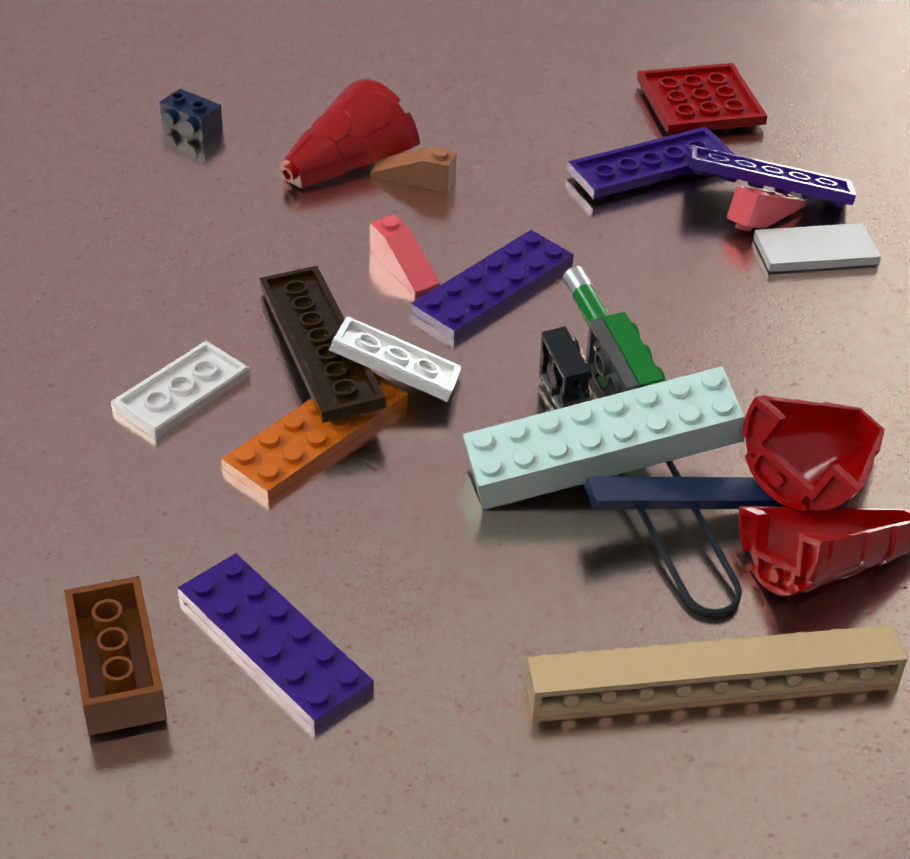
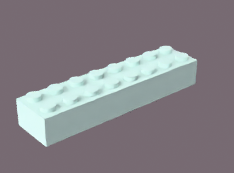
M721 366L463 434V439L482 509L486 510L584 484L587 476L611 477L743 442L744 437H742L745 416L724 368Z

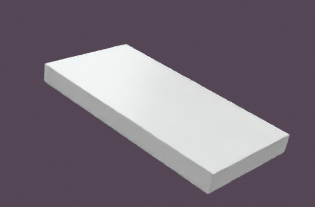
M863 223L760 229L754 231L753 238L769 272L879 265L881 255Z
M350 317L345 318L329 348L334 353L446 402L449 400L461 370L460 365Z
M204 341L112 400V410L154 439H157L250 377V368L208 341Z

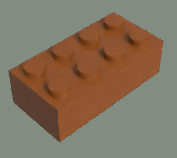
M136 576L64 590L88 735L167 720L163 687L140 577Z

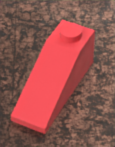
M736 186L726 218L736 222V228L751 232L752 228L765 229L805 207L806 201L776 191Z
M395 214L370 222V252L415 297L440 286L437 276L411 230Z

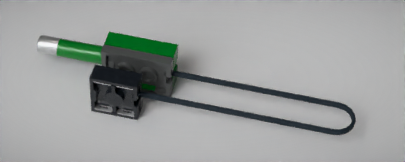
M579 266L569 268L563 275V281L589 327L586 360H584L580 354L577 339L571 337L566 326L541 333L539 377L555 408L560 409L590 400L588 383L592 377L603 397L665 381L664 372L655 365L651 350L647 344H643L636 323H631L625 311L610 315L585 270ZM673 461L666 462L673 477H681ZM626 473L619 474L620 477H627ZM645 509L638 510L688 606L700 615L708 617H721L733 612L740 603L742 589L738 578L699 509H691L733 584L736 593L733 602L720 609L705 608L692 599Z

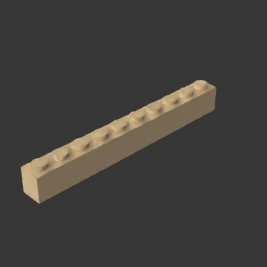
M871 625L850 629L796 632L793 634L770 636L761 635L758 637L736 639L725 638L702 642L690 641L668 645L655 644L645 647L614 648L611 650L588 652L578 651L554 655L542 654L527 657L525 684L532 717L896 684L901 681L908 659L893 625Z

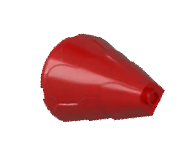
M370 79L357 80L348 85L335 98L326 111L315 120L309 130L303 132L281 162L282 178L291 184L304 188L343 175L347 171L375 163L386 157L413 149L420 144L418 130L410 112L407 114L398 104L401 99L385 85Z
M761 395L756 396L749 406L744 420L742 437H746L747 454H745V459L750 472L769 496L779 503L796 510L825 511L842 505L859 494L865 487L869 471L873 468L875 456L880 452L885 429L859 407Z
M776 506L739 507V531L743 551H750L754 564H751L750 569L767 590L777 595L787 596L807 593L836 580L856 575L874 565H885L910 553V510L832 508L825 511H800L789 507Z

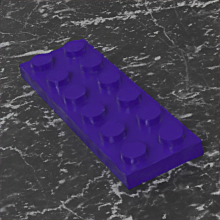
M702 127L568 161L567 171L595 199L651 185L656 182L674 179L679 176L693 174L694 170L689 169L691 145L731 154L734 153L707 127Z
M691 145L689 169H693L695 174L701 176H709L710 173L720 175L722 180L728 182L742 180L748 182L747 184L754 188L773 187L776 192L786 195L795 192L802 194L803 198L817 201L818 198L829 200L830 204L838 207H844L845 204L853 206L856 193L850 180Z
M529 230L412 302L411 314L455 340L573 264L574 254L540 234Z
M237 553L177 587L179 598L314 730L374 690V680Z

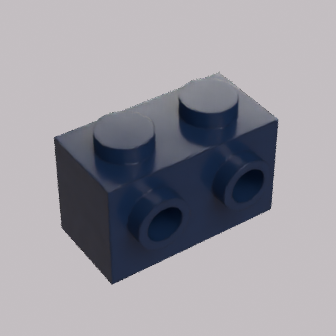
M178 89L159 102L162 125L203 142L223 128L221 105L183 89Z

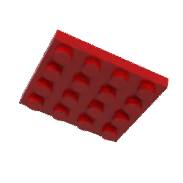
M734 63L638 71L637 81L667 134H678L702 127H707L709 130H728L736 127L751 128L757 125H766L767 114Z

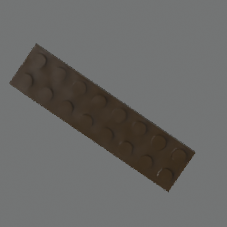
M318 266L261 277V289L322 422L338 421L342 418L363 413L367 414L386 408V397L371 368L329 350L345 318Z

